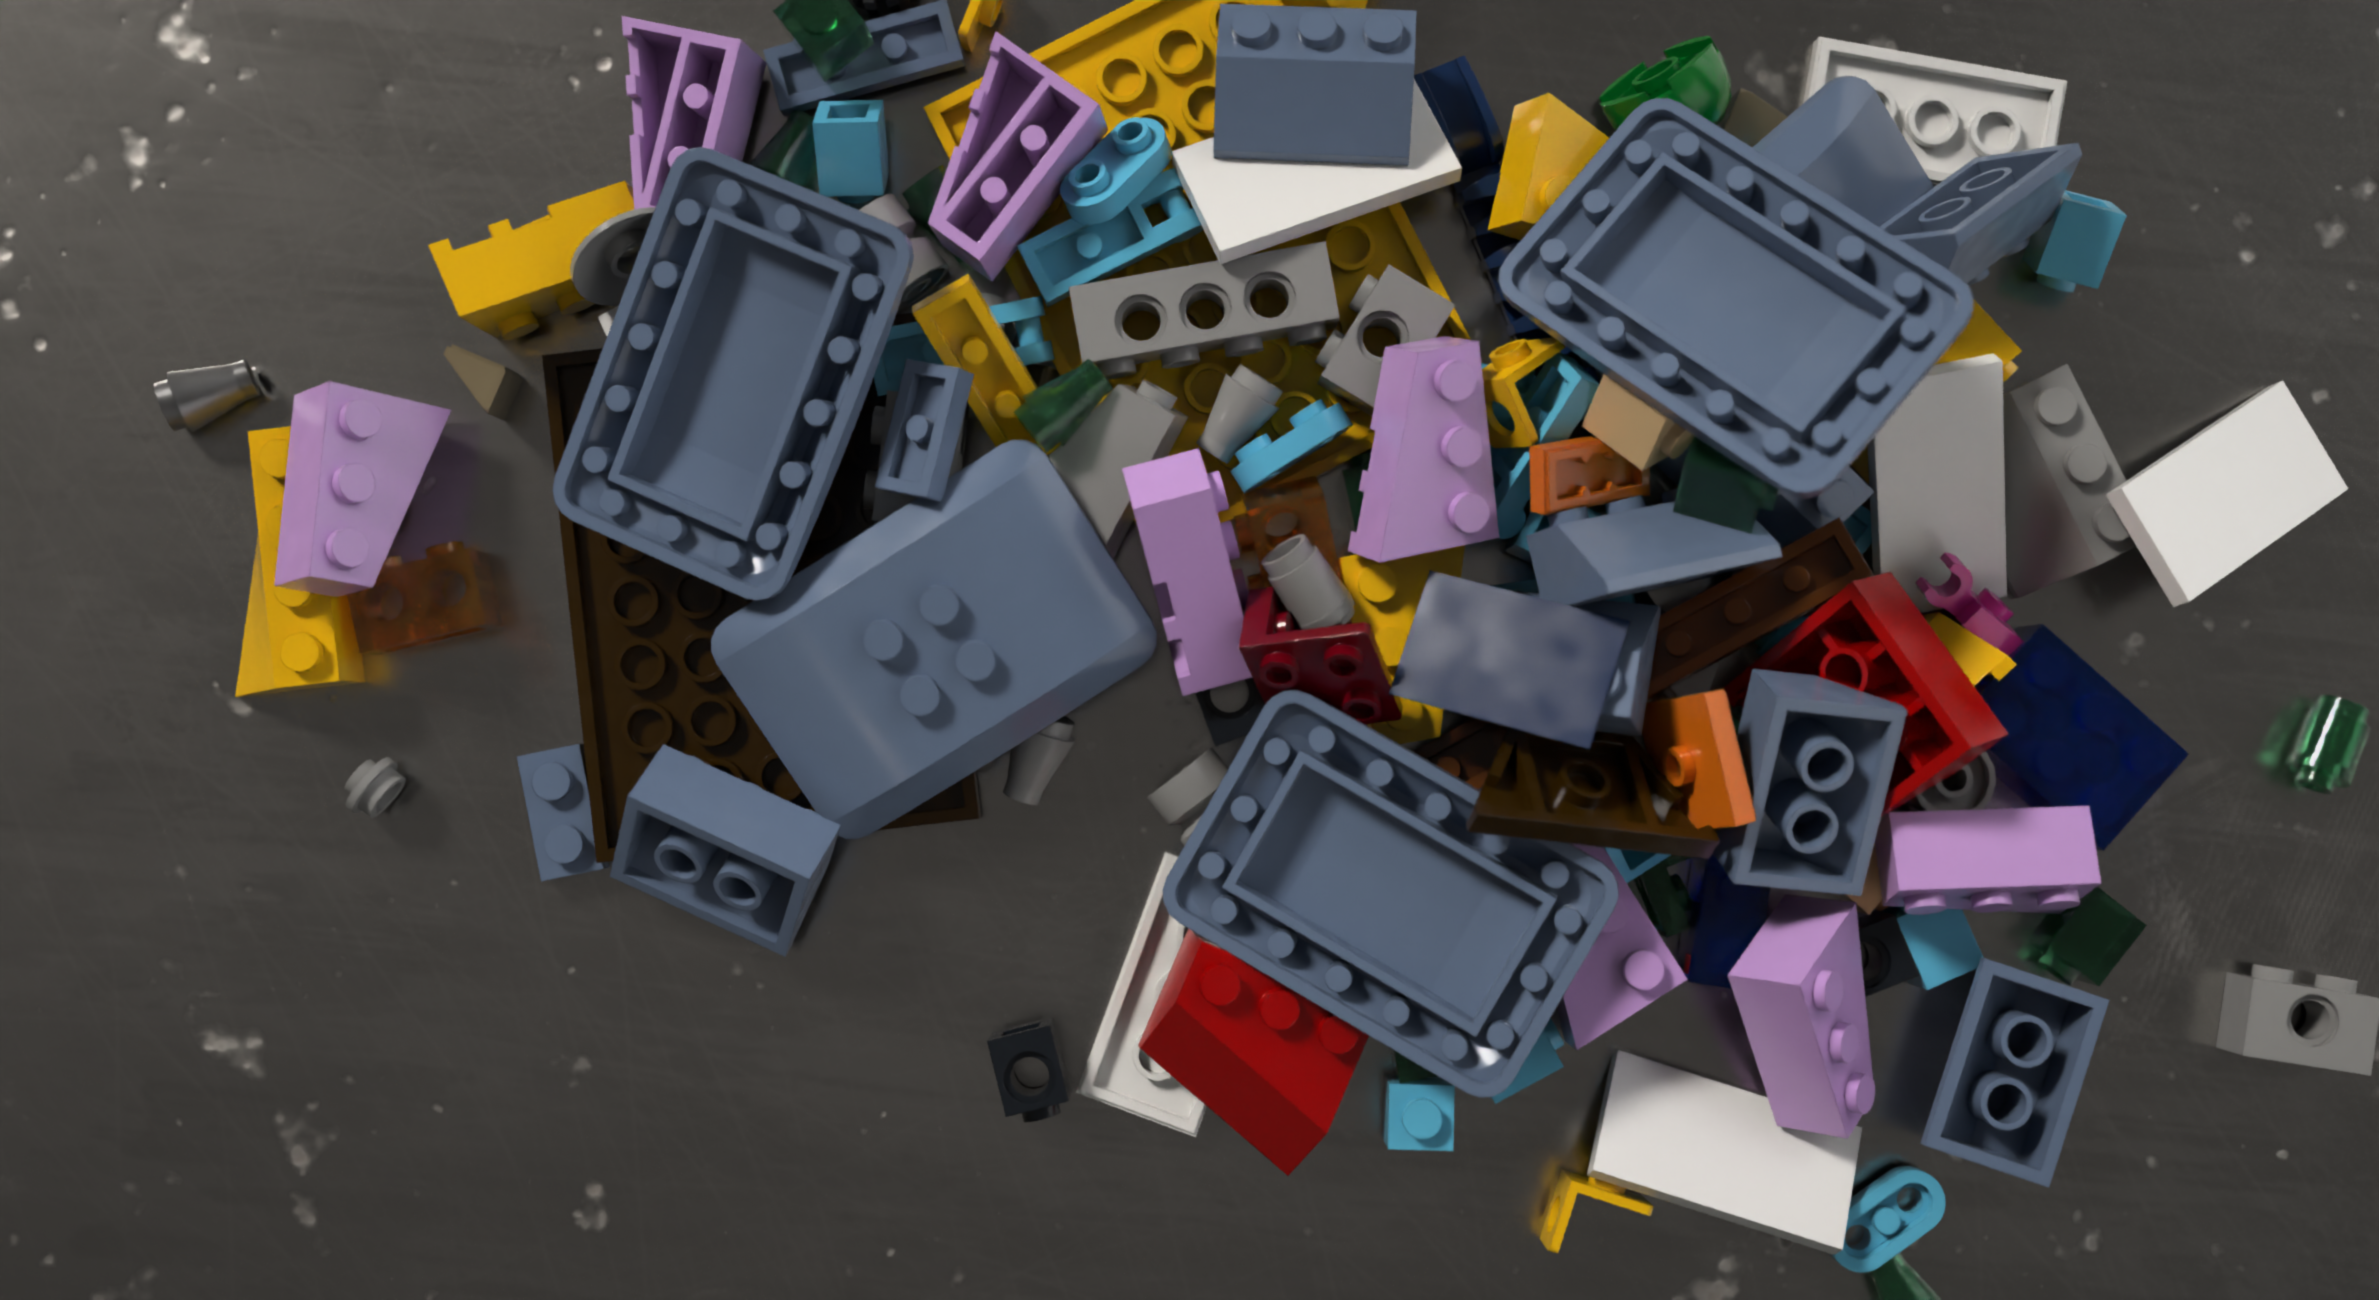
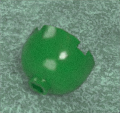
M1709 36L1696 37L1665 49L1663 52L1667 59L1649 68L1643 61L1623 74L1603 91L1599 97L1601 101L1599 104L1613 130L1616 131L1639 105L1655 98H1669L1680 102L1715 125H1718L1723 119L1731 100V78L1721 52L1716 48L1712 38Z

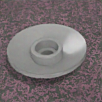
M656 207L640 208L619 214L595 228L581 242L571 261L570 276L575 288L582 297L599 305L619 306Z

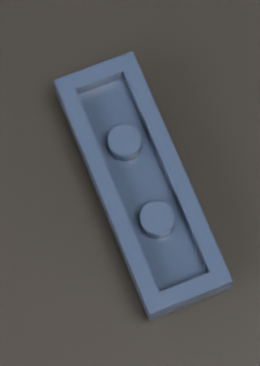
M939 0L763 50L778 106L784 117L817 108L819 101H842L966 66L947 0Z

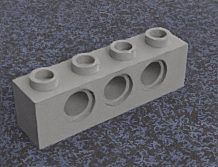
M1326 241L1250 254L1221 265L1217 260L1069 287L1084 372L1097 371L1099 380L1117 379L1137 373L1135 364L1161 360L1162 368L1165 369L1192 365L1200 362L1199 353L1223 348L1226 357L1251 355L1264 350L1263 341L1288 337L1290 346L1317 343L1327 339L1326 330L1336 329L1340 318ZM1265 288L1277 290L1285 298L1287 308L1277 317H1262L1251 306L1250 299L1253 294ZM1211 300L1220 306L1224 317L1217 326L1211 329H1200L1190 323L1186 316L1187 310L1196 301ZM1136 311H1147L1157 317L1160 322V328L1148 340H1134L1123 330L1126 318Z

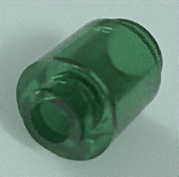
M2318 695L2313 707H2306L2304 709L2284 763L2285 768L2295 774L2293 782L2300 787L2321 794H2332L2335 787H2350L2371 731L2370 726L2366 724L2370 714L2369 710L2344 698Z

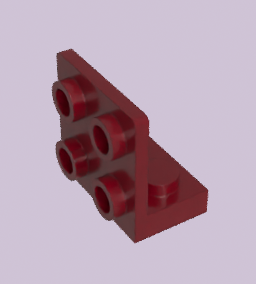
M1273 586L1249 590L1239 649L1265 705L1273 696L1285 690H1301L1314 695L1365 725L1396 721L1402 718L1403 705L1399 697L1389 695L1393 681L1368 623L1361 622L1298 630L1291 611H1284Z

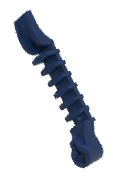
M1464 55L1414 75L1420 91L1462 167L1460 181L1450 184L1455 195L1453 202L1456 210H1461L1468 227L1466 231L1469 241H1474L1482 260L1479 263L1482 273H1487L1495 294L1492 295L1496 305L1501 306L1508 326L1505 328L1508 336H1513L1514 340L1553 338L1511 306L1503 297L1499 285L1500 267L1521 240L1488 231L1494 197L1501 174L1499 162L1503 160L1504 145L1496 119L1475 73ZM1568 347L1560 351L1574 358L1583 367L1579 355ZM1546 361L1534 369L1536 377ZM1593 367L1584 368L1600 384L1595 369ZM1584 419L1578 422L1568 439L1593 435L1582 427Z

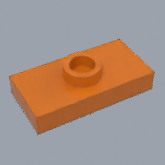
M1594 435L1529 446L1531 512L1548 515L1580 507L1607 504L1636 496H1650V467L1644 471L1640 470Z

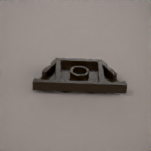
M1508 727L1466 824L1467 831L1471 833L1704 859L1711 857L1720 842L1717 833L1710 825L1696 829L1678 808L1684 795L1667 780L1665 775L1654 767L1652 758L1634 737L1595 732L1589 750Z

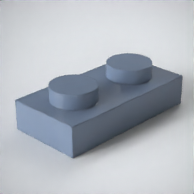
M906 359L874 487L890 493L941 502L945 493L974 374L958 367Z
M575 744L517 756L541 882L609 868V862L596 863L584 744Z

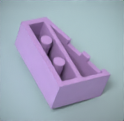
M622 16L623 36L628 39L630 75H625L627 96L632 99L634 135H629L634 210L656 207L671 166L676 158L688 149L696 147L708 148L743 161L766 62L741 39Z
M995 31L989 48L991 56L979 89L975 88L969 105L971 113L959 147H954L928 221V225L943 247L992 282L1018 249L1017 245L1025 240L1058 197L1064 177L1100 142L1108 131L1100 105L997 31Z
M1442 336L1386 346L1370 429L1375 430L1369 467L1368 471L1362 470L1359 491H1363L1364 494L1357 532L1351 531L1348 551L1380 563L1499 538L1479 341Z
M332 381L294 395L274 586L333 597L373 588L451 410Z
M1199 448L1122 468L1182 696L1253 678L1239 649L1244 620L1241 608L1246 607L1248 589L1242 569H1231L1230 561L1240 558L1231 521L1220 523L1217 513L1229 509L1220 472L1206 473Z
M2090 806L1888 813L1879 823L1875 839L1883 906L1905 907V913L1912 915L1933 914L1946 909L1972 910L1974 912L2005 911L2061 914L2068 908L2080 905V899L2101 884Z
M1573 844L1600 860L1612 870L1618 883L1619 895L1614 911L1558 1004L1564 1040L1575 1050H1578L1688 979L1604 847Z
M1785 894L1731 969L1728 978L1777 1126L1848 1139L1862 1115L1870 1111L1875 1098L1856 902Z

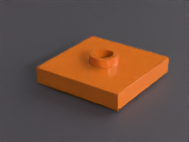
M1719 689L1646 703L1642 728L1646 751L1652 758L1654 767L1665 775L1667 780L1684 795L1678 808L1696 829L1708 825L1712 828L1736 827L1755 822V810L1725 690Z

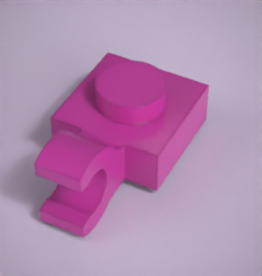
M1945 552L1940 559L1951 571L1949 580L1942 585L1933 586L1926 579L1920 577L1915 582L1917 588L1932 605L1946 609L1967 630L2010 656L2024 642L2007 623L2014 615V612L1986 587L1978 595L1971 590L1973 578L1970 571L1958 557Z

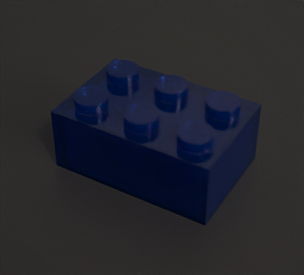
M2044 624L2016 627L2014 631L2024 642L2009 657L2017 665L2000 681L1993 675H1988L1974 686L2008 732L2007 736L1986 750L1994 765L1995 776L2031 808L2090 806L2096 850L2104 851L2185 760L2189 753Z

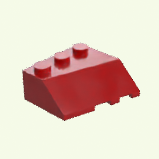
M1891 572L1849 583L1723 688L1732 707H1744L1752 669L1816 675L1904 706L1908 711L1881 817L1956 773L2008 735L2003 725Z
M1188 928L1138 1046L1282 1172L1289 1176L1328 1133L1369 1035Z

